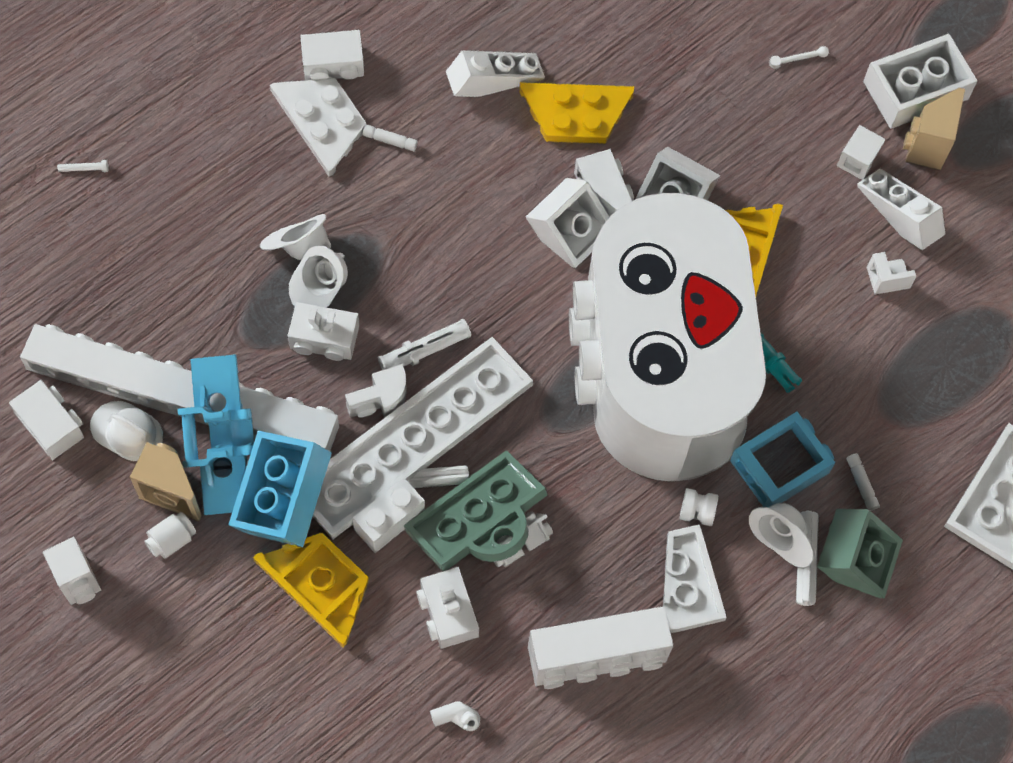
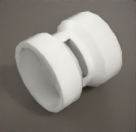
M686 488L680 520L691 521L696 519L700 520L703 525L712 526L718 503V495L712 493L701 495L694 489Z

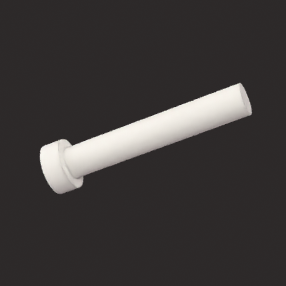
M102 160L99 163L58 164L57 168L58 172L92 170L108 172L109 165L108 160Z

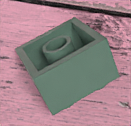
M836 509L817 567L839 584L878 598H885L903 539L869 509Z

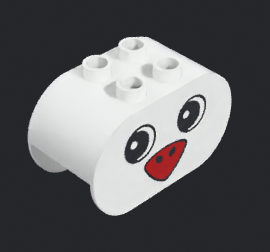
M678 193L652 194L635 199L615 211L600 229L593 246L588 280L573 281L574 308H569V333L571 346H579V366L575 367L577 405L593 404L597 434L607 451L620 464L639 475L655 480H690L717 470L731 459L734 450L740 447L747 428V416L758 403L765 386L766 369L749 247L744 231L738 222L728 212L710 201Z

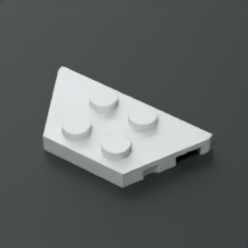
M336 78L270 84L272 94L329 177L334 175L336 166L344 156L347 157L353 148V143L362 136L366 125L365 120Z

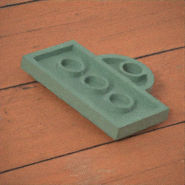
M506 450L406 523L404 528L406 533L442 571L450 569L470 553L483 561L496 562L505 560L520 551L526 543L529 528L524 513L547 496L546 488ZM509 535L513 537L508 544H497V540L502 536Z

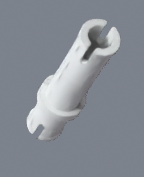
M461 319L412 343L406 341L402 343L401 348L379 356L380 367L382 370L401 364H403V367L409 364L414 366L419 363L420 359L466 338H470V328L466 321Z

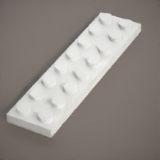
M493 337L489 338L330 459L313 518L334 540L353 525V517L402 477L407 481L414 478L419 471L427 468L532 387L533 380Z

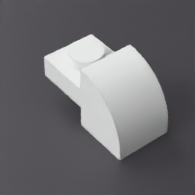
M403 364L373 373V386L345 394L350 418L357 415L358 417H366L376 412V409L380 408L385 418L404 404L407 388Z

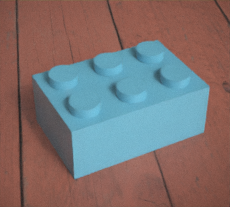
M258 430L228 525L249 535L303 547L332 453L314 442Z

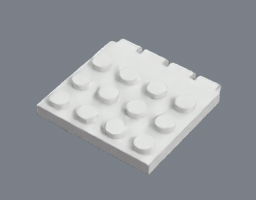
M1008 423L944 527L1013 570V425Z

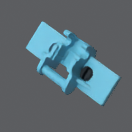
M237 355L190 359L194 407L178 409V416L181 415L185 451V461H182L183 468L200 466L204 515L232 513L247 467V455L251 454L254 445L251 409H243L240 399ZM215 393H221L226 398V406L222 411L216 412L210 407V398ZM195 414H203L204 422L209 423L211 449H207V458L201 460L198 459Z

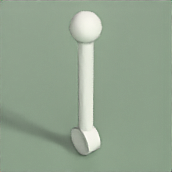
M821 46L816 51L783 58L772 56L769 65L777 69L783 63L816 56L825 58L829 54V49Z

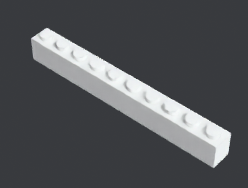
M34 324L20 356L26 370L178 416V409L194 407L192 372L183 369L180 364L173 361H165L163 363L153 360V357L144 352L138 351L133 354L124 351L122 347L114 343L100 344L84 334L70 335L54 325L48 324L44 327ZM239 382L240 399L243 409H251L254 439H256L259 430L314 442L331 451L339 429L338 415H335L332 410L322 406H317L315 409L304 405L302 401L296 398L287 397L282 399L274 396L272 392L266 389H249ZM215 393L211 396L209 404L212 410L217 412L225 408L226 398L223 394ZM195 414L196 422L209 425V423L204 422L203 414Z

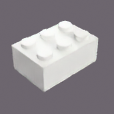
M946 34L871 62L863 82L888 126L892 129L913 121L914 116H920L925 105L957 88L965 89L963 101L969 100L977 79L950 34Z

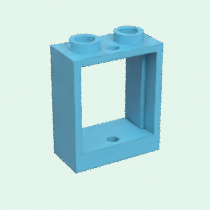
M798 412L793 413L735 449L730 460L763 507L783 503L829 474L835 464L830 448L824 443L821 444L815 436L812 424L806 418H802ZM792 430L817 465L782 487L777 488L752 453L787 431Z

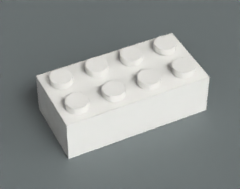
M664 606L530 630L528 652L535 686L544 685L545 689L563 686L564 681L577 679L578 683L590 682L597 679V675L610 673L611 677L623 676L630 673V669L643 667L644 671L655 670L663 666L662 663L667 661L673 648Z

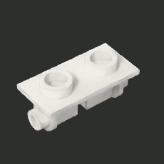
M534 512L525 514L529 528L525 545L529 551L550 539L549 536L553 534L550 525L547 522L544 524L541 522L547 518L546 514H534ZM509 535L502 536L497 540V544H508L513 537ZM521 548L520 551L510 558L494 563L498 568L502 565L506 567L525 554Z

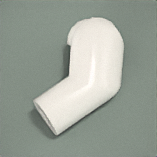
M460 701L430 710L435 727L453 722L466 731H475L480 725V715L478 712Z

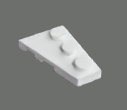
M700 524L668 531L663 606L665 607L670 633L722 622L727 618Z

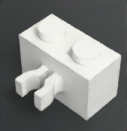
M296 302L288 332L290 349L302 355H311L312 353L325 355L326 358L334 361L352 360L359 330L358 313Z
M459 567L420 578L421 590L416 591L421 609H428L431 618L430 621L426 622L431 640L438 639L440 649L478 638L479 626Z

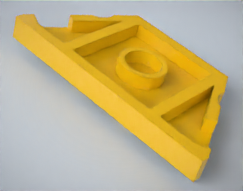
M520 82L519 93L522 97H525L530 107V113L534 120L539 123L540 131L545 141L606 144L612 134L613 127L623 115V110L627 103L633 98L634 86Z
M773 204L772 208L756 210L755 207L743 208L739 211L725 210L738 222L746 236L755 297L783 205Z
M323 533L307 537L303 547L285 544L282 545L281 549L266 554L260 552L253 557L254 562L339 645L344 647L347 644L369 582V577Z

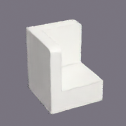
M859 125L842 151L837 167L863 180L869 172L874 158L883 146L885 139Z
M885 252L873 254L867 266L875 295L910 289L917 277L915 270L907 271L904 260L888 261Z

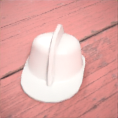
M324 214L317 215L307 221L279 229L264 238L260 243V248L262 250L283 248L291 257L297 260H302L304 254L312 247L326 246L330 249L331 244L323 226L327 216Z
M326 246L310 248L304 254L289 283V296L292 304L295 306L296 302L328 308L339 289L347 280L348 269L344 261L345 255L335 253Z
M111 401L94 412L90 420V431L93 438L100 445L130 461H138L146 442L156 446L158 443H163V431L159 422L148 413L127 402Z
M776 503L770 507H758L752 510L749 515V526L759 541L773 549L794 566L804 568L811 564L814 552L811 542L807 537V524L796 508L786 503Z

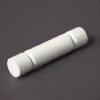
M367 124L363 130V136L374 138L375 140L400 148L405 147V149L413 152L416 150L418 140L380 128L376 129Z
M856 453L848 456L846 460L849 467L852 468L851 472L862 498L865 500L867 509L872 511L879 508L880 504L877 497H875L863 465H861L862 462L859 455Z

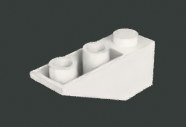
M462 50L446 70L454 96L481 97L519 87L520 82L535 83L545 79L536 53Z
M611 149L576 159L574 171L576 179L588 181L609 217L619 208L634 200L631 186L629 184L625 185L622 178L623 168L618 158L614 159Z
M878 169L857 183L858 188L900 236L921 250H924L945 235L942 207L882 169Z

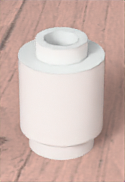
M183 512L177 515L171 514L146 532L148 539L145 540V544L155 557L161 555L166 559L189 543L191 537L196 534V530Z

